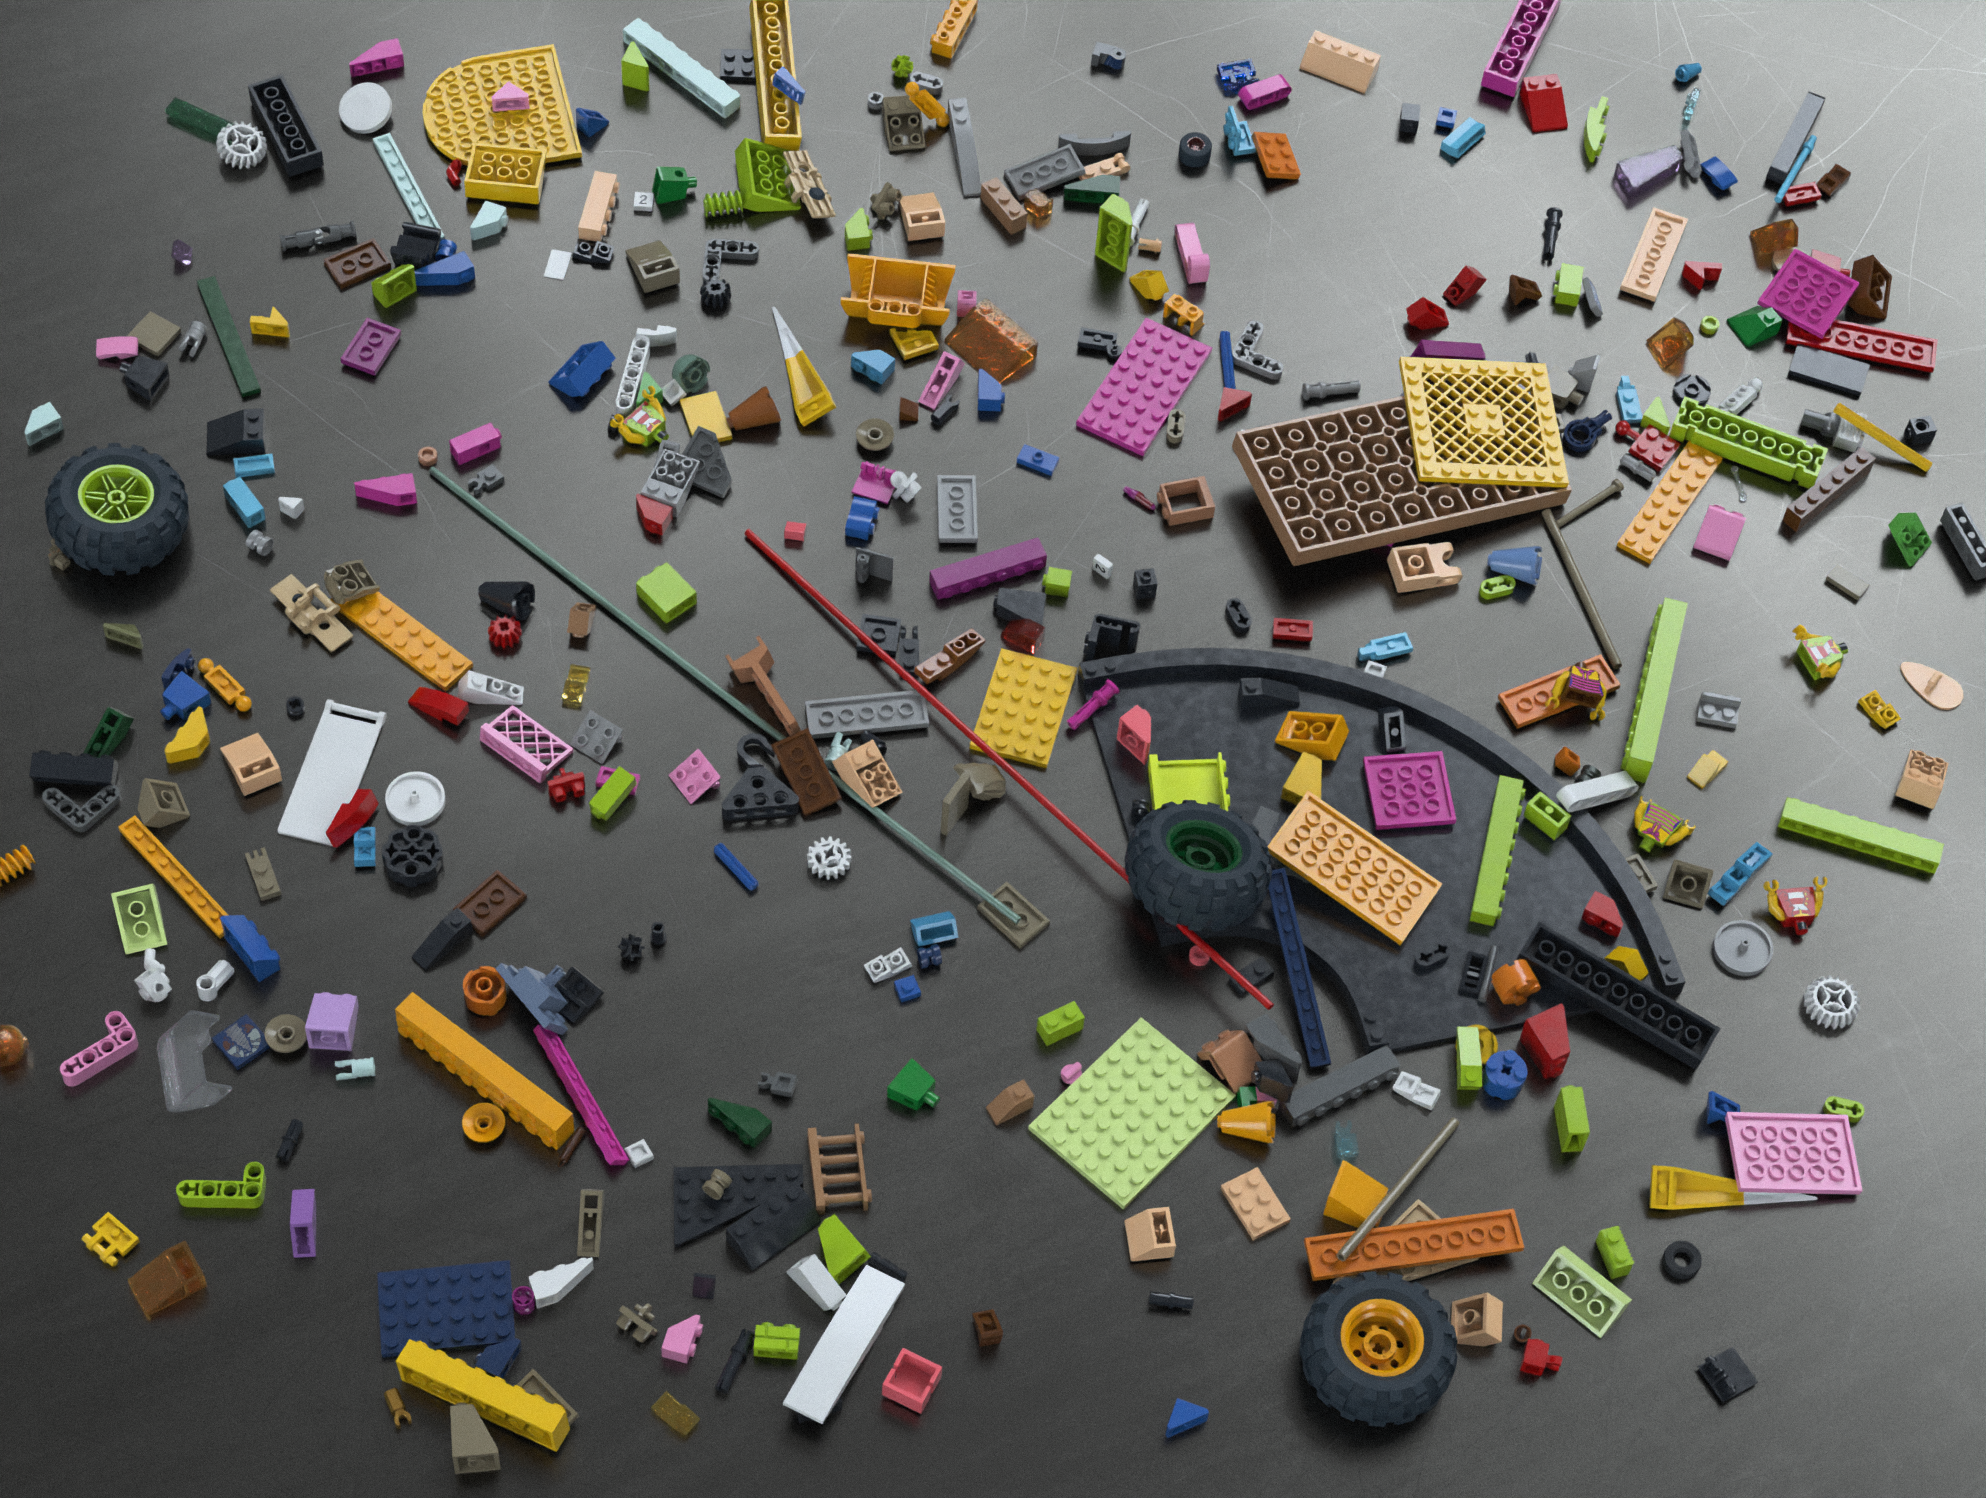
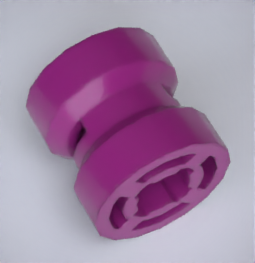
M527 1286L516 1288L512 1294L513 1308L520 1315H528L535 1307L534 1292Z

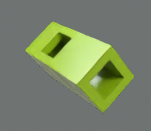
M619 766L589 802L590 812L596 818L600 819L602 817L607 821L637 785L636 778Z

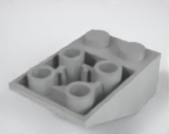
M664 449L646 481L641 495L673 507V517L677 518L686 502L700 461Z

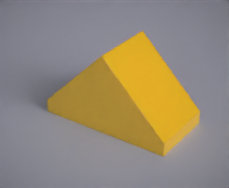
M1618 946L1604 958L1607 962L1640 981L1649 974L1638 949Z

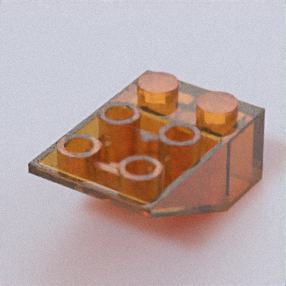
M185 1240L163 1251L127 1280L146 1317L207 1287L205 1276Z

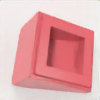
M787 521L784 539L804 541L806 524Z

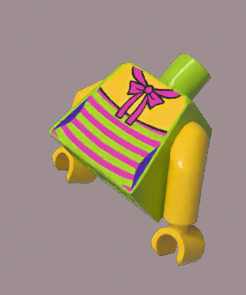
M1643 796L1640 797L1634 812L1635 827L1638 829V835L1644 838L1639 848L1647 853H1650L1654 844L1661 848L1665 845L1670 846L1687 835H1691L1696 828L1695 825L1694 827L1687 825L1689 820H1686L1683 824L1682 818L1653 803L1651 799L1649 802H1644Z

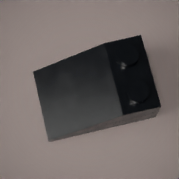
M263 408L242 409L207 422V456L266 453V420Z

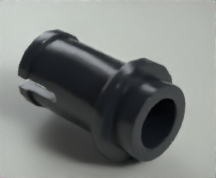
M654 922L651 926L650 940L656 945L663 944L667 938L664 932V924L661 922Z

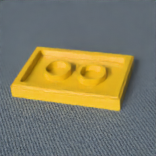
M716 391L679 399L691 437L697 427L700 426L714 432L718 442L732 439V433Z

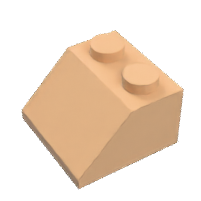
M1488 1292L1452 1301L1451 1325L1455 1328L1457 1344L1484 1347L1502 1342L1503 1302Z

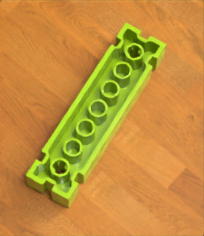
M1684 397L1669 437L1683 442L1684 439L1690 440L1691 443L1701 446L1718 456L1791 482L1792 479L1799 481L1798 485L1810 489L1814 486L1828 448L1817 444L1811 447L1806 445V440L1707 404L1705 407L1699 406V401Z

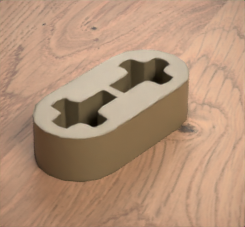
M1180 409L1171 410L1168 416L1166 437L1171 443H1179L1183 440L1186 415ZM1175 417H1179L1178 423L1175 422ZM1174 430H1177V435H1173Z

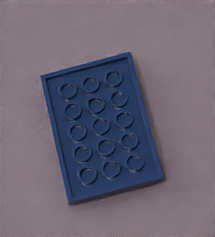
M510 1260L377 1273L382 1358L399 1356L409 1339L415 1342L422 1341L430 1349L435 1351L438 1349L443 1352L484 1348L515 1339Z

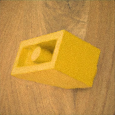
M1143 270L1129 277L1130 282L1145 299L1159 300L1164 297L1163 294L1169 292L1162 271Z

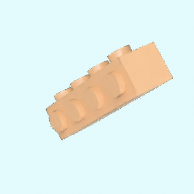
M594 172L578 226L579 239L601 242L603 235L606 236L607 221L610 222L612 214L610 209L615 206V193L618 194L620 183L617 182V174Z

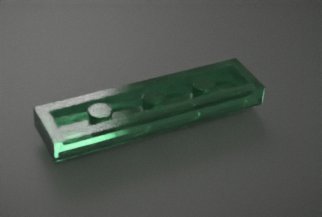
M176 97L165 108L167 115L218 137L223 127L226 128L228 123L233 125L228 120Z

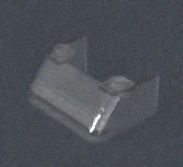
M190 1010L159 1038L157 1052L168 1111L180 1113L214 1106L232 1090L230 1085L206 1081L202 1051L211 1042L209 1028L220 1019V1015Z

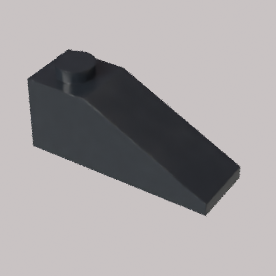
M1242 678L1240 680L1238 693L1241 708L1300 705L1298 687L1295 685L1265 678Z
M456 908L441 920L414 952L412 959L427 971L473 933L471 920Z

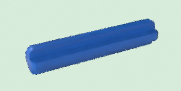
M719 843L714 847V853L749 890L753 891L758 887V881L723 843Z

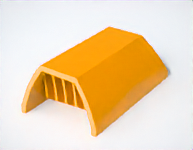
M848 253L847 261L851 282V298L841 297L840 303L848 316L867 318L873 324L916 328L920 324L942 326L945 323L950 309L944 308L945 300L956 265Z

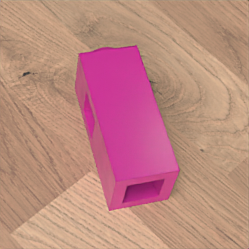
M490 422L449 440L450 452L457 463L461 465L500 448L501 433Z

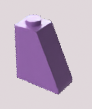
M314 1189L292 1190L290 1231L294 1258L316 1256V1198Z

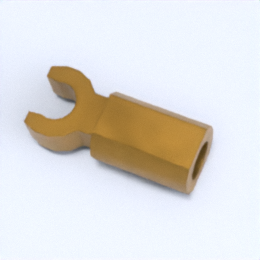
M392 1388L386 1391L384 1397L392 1415L395 1416L394 1422L398 1429L401 1428L399 1421L402 1418L407 1419L408 1423L412 1424L411 1415L405 1411L406 1406L399 1390Z

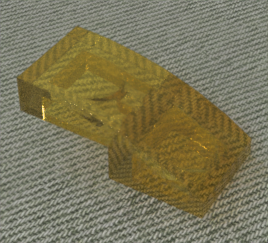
M571 664L568 678L565 681L562 700L582 703L591 673L590 667Z

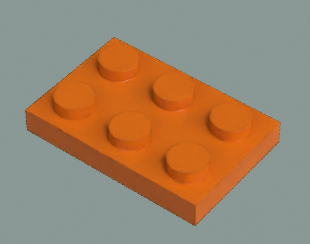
M1254 132L1251 137L1266 177L1299 179L1301 173L1286 134Z

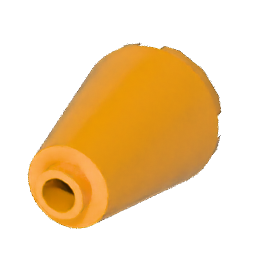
M1266 1101L1222 1111V1114L1218 1115L1217 1126L1221 1128L1223 1133L1264 1143H1274L1272 1138H1275L1276 1115L1271 1114V1108H1275L1274 1101Z

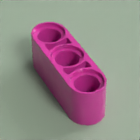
M1278 74L1243 87L1239 91L1238 96L1246 108L1251 110L1287 97L1291 93L1292 88L1284 76Z

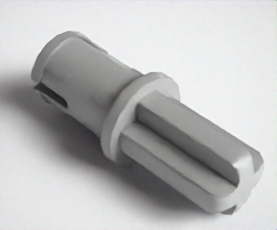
M1627 453L1620 459V464L1632 470L1633 474L1637 473L1648 481H1652L1655 478L1656 472L1644 465L1643 461H1638Z

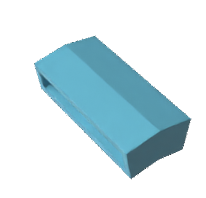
M1469 117L1442 141L1440 149L1453 157L1459 158L1486 134L1485 125Z

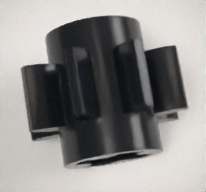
M629 934L628 938L621 937L622 941L617 946L622 951L620 956L627 957L631 961L634 960V957H641L642 949H645L641 945L642 938H635L633 934Z

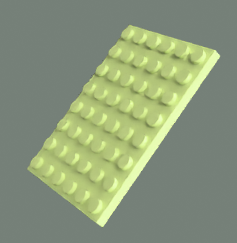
M1141 1017L1029 1125L1028 1129L1124 1210L1235 1100L1236 1095Z

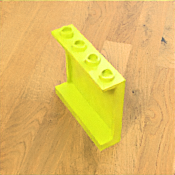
M1218 752L1217 759L1158 761L1157 754L1149 755L1148 774L1152 810L1161 808L1162 804L1169 802L1182 804L1183 800H1196L1200 804H1207L1208 802L1220 805L1219 808L1228 811L1230 795L1226 794V789H1228V778L1224 777L1226 761L1222 760L1221 752Z

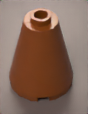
M767 386L759 389L728 413L729 417L726 419L730 428L734 427L737 431L782 421L776 405L769 395L770 392Z

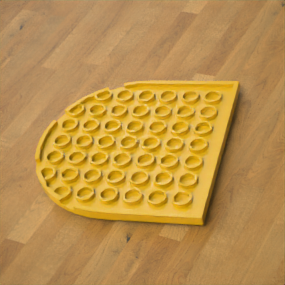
M554 44L481 55L463 60L460 65L454 68L449 67L441 73L426 93L427 96L423 103V120L430 140L443 154L452 160H460L463 165L468 166L473 142L547 150L545 163L582 157ZM507 82H510L528 93L529 109L493 112L492 96Z

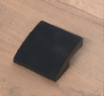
M571 966L560 982L554 985L568 1002L560 1012L573 1023L581 1019L605 993L574 966Z

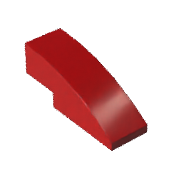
M419 687L408 700V704L440 721L446 719L457 726L469 712L467 702L448 693L425 687Z
M357 789L350 803H342L326 831V835L333 847L340 846L355 834L377 808L379 803L371 789Z

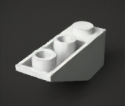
M468 670L459 681L457 698L474 704L522 705L524 687Z
M592 1257L588 1259L580 1258L568 1265L560 1264L545 1272L537 1271L532 1276H529L530 1289L534 1292L536 1307L541 1308L559 1302L594 1269Z

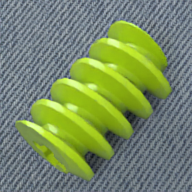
M735 190L734 196L731 191H728L727 196L724 192H721L719 197L717 193H713L711 198L707 193L705 199L703 198L706 217H708L709 212L715 216L716 211L721 216L723 215V210H726L728 215L731 209H733L735 214H737L738 208L743 212L742 199L738 190Z

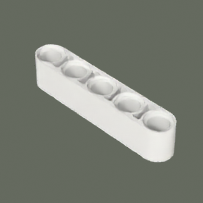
M637 336L632 341L616 398V414H621L624 419L635 410L643 374L646 371L650 357V342L645 336Z
M1626 771L1567 785L1558 791L1556 797L1568 812H1574L1628 798L1636 793L1639 786Z

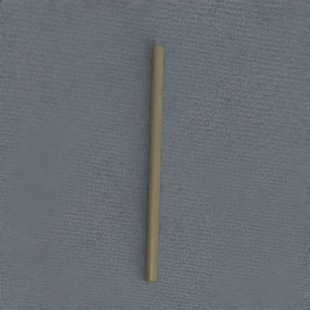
M1546 509L1542 512L1543 518L1613 669H1619L1622 667L1619 656L1551 510Z
M1452 1117L1339 1250L1336 1256L1340 1261H1345L1459 1126L1460 1123L1456 1118Z

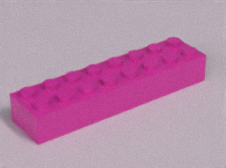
M1519 0L1484 70L1481 86L1512 97L1515 96L1562 0Z

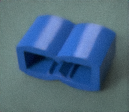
M854 496L845 526L846 536L868 540L869 535H873L875 529L873 521L878 519L880 508L877 507V501Z

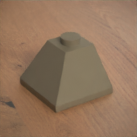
M148 778L143 780L138 812L145 826L161 828L190 816L177 783Z

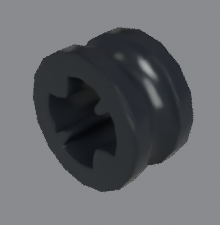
M298 696L290 697L286 701L287 712L292 716L302 714L305 709L303 699ZM298 703L299 706L296 709H292V706Z
M1136 799L1132 802L1133 808L1131 812L1133 815L1145 817L1149 814V801Z

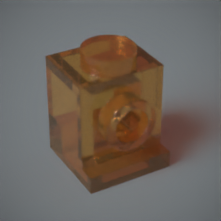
M1035 188L1026 193L1024 207L1039 220L1052 212L1053 199H1048L1044 193Z

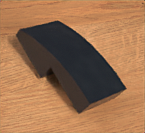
M578 239L572 257L589 262L609 263L614 246L597 241L595 245Z

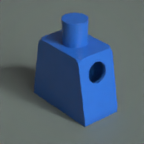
M181 671L163 692V701L166 706L160 710V713L167 720L174 714L186 720L192 712H195L198 706L204 709L211 704L210 694Z

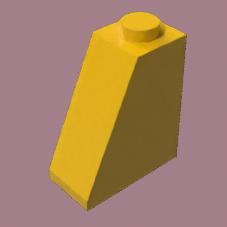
M1303 751L1283 786L1281 798L1298 805L1306 792L1310 791L1321 799L1322 760L1313 754Z

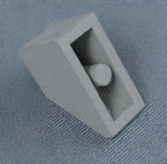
M1595 355L1577 360L1574 367L1569 368L1568 373L1579 382L1577 389L1590 392L1601 356Z

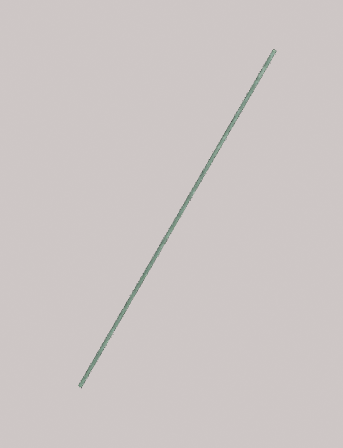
M434 466L429 469L431 475L777 741L787 738ZM828 770L835 785L1015 924L1020 922L1021 917L877 806L872 808L843 780Z

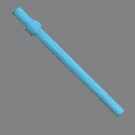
M1811 135L1809 140L1802 146V152L1774 198L1775 202L1780 203L1806 157L1813 151L1817 140L1815 135Z

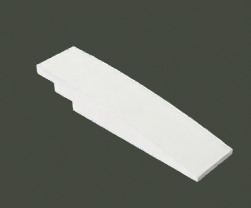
M868 1265L865 1266L783 1402L784 1406L821 1424L824 1423L882 1331L883 1324L892 1312L895 1302L904 1289L905 1283Z

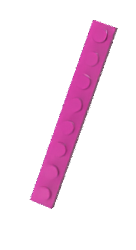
M537 1025L533 1031L537 1036L538 1042L544 1048L547 1058L552 1062L557 1075L566 1087L567 1093L573 1099L576 1109L581 1113L586 1126L593 1134L595 1142L604 1154L605 1160L610 1165H625L629 1158L559 1036L553 1031L544 1029L542 1025Z

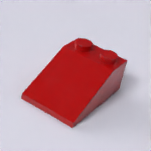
M1558 75L1523 77L1519 92L1532 131L1540 132L1568 128L1563 91Z

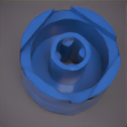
M1513 1050L1500 1051L1491 1055L1486 1062L1482 1075V1085L1485 1091L1493 1097H1500L1502 1100L1516 1097L1522 1090L1528 1074L1524 1060Z

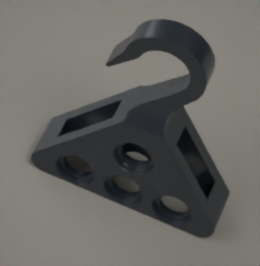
M755 733L743 736L737 744V756L748 769L722 802V818L730 821L796 814L799 811V797L744 751L747 745L757 744L774 758L775 752L768 744L767 739ZM775 808H785V809L782 810V811H779V810H776ZM764 809H766L764 812H761V813L755 811V810H764ZM745 811V813H743V814H736V813H735V812Z

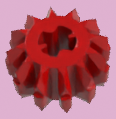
M506 614L504 618L497 616L496 621L491 620L488 627L489 640L494 642L496 647L502 645L503 649H505L506 645H509L512 648L513 643H519V637L522 635L519 621H515L514 616L508 619Z

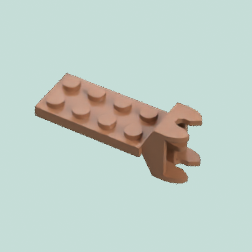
M757 636L755 638L760 644L758 647L735 661L731 659L729 654L725 658L740 683L755 681L770 707L774 709L777 718L783 723L785 730L791 736L801 731L766 675L775 662L761 637Z

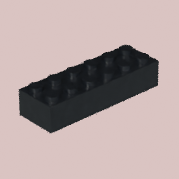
M281 74L248 85L250 101L288 176L291 177L324 166L322 150L283 75Z

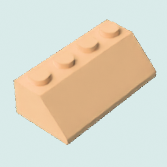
M1315 30L1307 45L1300 69L1365 93L1378 71L1381 55Z

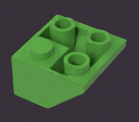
M1916 512L1898 513L1888 526L1908 565L1913 566L1931 545L1932 541Z

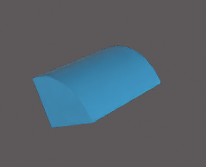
M950 911L910 920L912 932L918 946L959 938L956 919Z

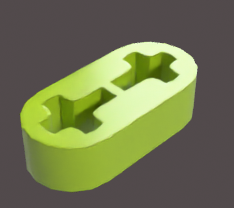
M1509 575L1487 579L1481 583L1479 594L1484 599L1509 595L1514 591L1516 582Z
M1836 1096L1828 1097L1823 1105L1825 1114L1848 1115L1849 1122L1860 1121L1865 1112L1861 1103ZM1834 1104L1836 1110H1832V1106L1830 1105ZM1851 1109H1855L1857 1114L1854 1115Z

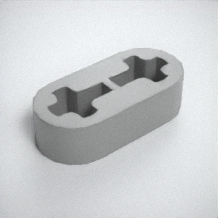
M914 72L910 76V82L917 83L919 91L926 89L933 95L940 94L943 91V80L937 76L922 72Z

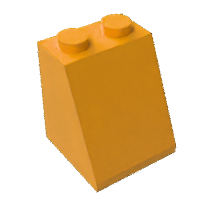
M1343 1160L1329 1193L1323 1215L1359 1228L1387 1195L1388 1188ZM1381 1219L1376 1223V1227H1379Z

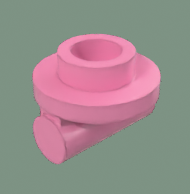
M1076 1062L1064 1066L1061 1070V1079L1071 1085L1082 1075V1065Z

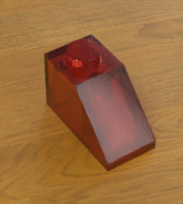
M1029 618L1011 620L1000 637L1035 654L1044 641L1046 627Z

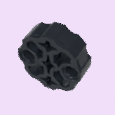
M408 825L406 828L394 830L388 835L386 844L382 846L383 865L386 867L389 878L394 882L405 884L406 887H417L425 882L430 883L437 877V872L444 864L443 847L440 845L438 835L432 830L422 828L420 825Z

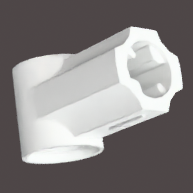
M224 959L219 960L207 974L197 979V991L201 1000H214L217 996V991L234 973V968Z

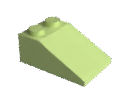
M153 883L111 893L126 955L168 945L160 904Z

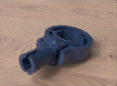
M1603 410L1595 418L1589 419L1587 416L1583 420L1577 419L1569 422L1565 427L1563 436L1566 446L1577 452L1587 451L1592 448L1596 437L1602 433L1600 427L1612 420L1610 412L1606 415L1608 410ZM1575 430H1580L1588 436L1582 445L1581 441L1575 440L1571 435Z

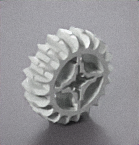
M235 121L233 125L228 123L226 128L223 127L216 141L217 151L221 153V159L226 158V164L231 162L232 167L239 165L240 169L243 166L248 169L250 165L255 167L257 162L260 163L262 158H264L265 150L267 149L266 137H263L262 131L257 132V126L252 128L251 123L244 125L243 121L241 124ZM230 138L232 139V145H231V146H229L228 143H227V141H228ZM254 144L256 149L252 152L251 145Z
M1831 975L1827 976L1826 979L1823 976L1819 980L1815 979L1807 987V992L1804 995V1007H1807L1806 1014H1812L1811 1020L1817 1019V1025L1825 1024V1029L1829 1025L1836 1029L1837 1026L1843 1028L1846 1024H1851L1856 1019L1857 1013L1860 1010V998L1857 997L1858 991H1852L1853 984L1848 986L1846 980L1843 982L1839 981V976L1835 979H1832ZM1817 996L1820 998L1819 1001L1822 1003V1005L1819 1004Z

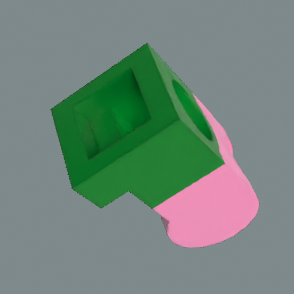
M1239 1087L1236 1095L1238 1108L1266 1101H1274L1276 1105L1278 1100L1259 1092L1257 1087Z

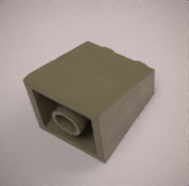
M462 1402L457 1403L455 1406H450L452 1457L455 1474L501 1470L498 1448L474 1405Z

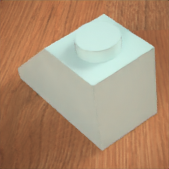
M485 201L470 227L471 239L477 240L499 233L508 222L506 207Z
M50 402L32 410L25 429V436L29 446L64 429L60 415Z

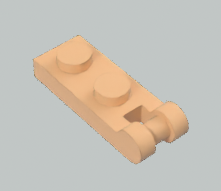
M1118 153L1112 158L1085 166L1086 174L1079 176L1082 181L1099 175L1119 176L1127 173L1131 167L1125 162L1123 154Z

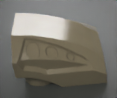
M362 559L344 562L325 571V586L335 603L344 604L347 601L379 591V584L375 583L364 566Z
M960 763L953 767L959 776L964 772L971 775L969 790L974 798L989 801L992 798H1001L1006 792V780L995 765Z

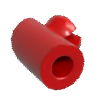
M454 159L446 170V174L454 186L461 183L458 174L462 163L458 159Z

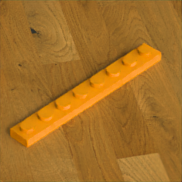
M135 815L121 824L118 828L123 836L220 939L224 937L220 917L228 914Z

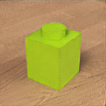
M1049 567L1048 574H1044L1042 586H1046L1045 593L1068 598L1072 571Z

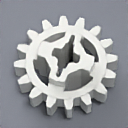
M829 836L828 841H825L822 837L821 843L814 841V847H809V853L807 854L808 868H812L813 874L819 872V878L826 875L827 880H829L830 876L833 875L837 879L838 873L844 875L845 869L849 870L851 850L846 849L845 842L840 844L839 838L832 841V837Z

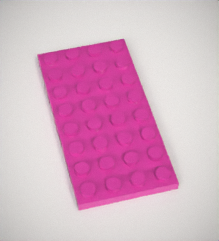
M1145 318L1077 419L1076 425L1144 456L1168 420L1170 411L1175 409L1212 353V347L1149 318Z

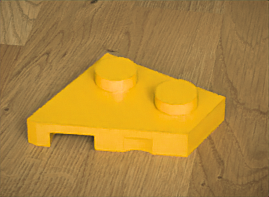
M896 328L890 329V335L904 360L939 349V344L932 331L907 329V332H898Z

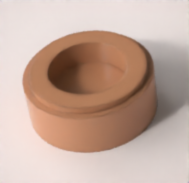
M423 447L418 452V459L422 465L432 466L437 462L438 454L433 447Z

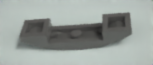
M1114 131L1112 137L1078 139L1077 133L1059 134L1058 148L1071 144L1077 155L1096 156L1110 154L1130 146L1131 131Z

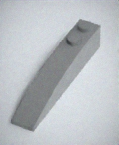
M948 99L947 114L950 117L949 124L963 196L981 195V182L967 99Z

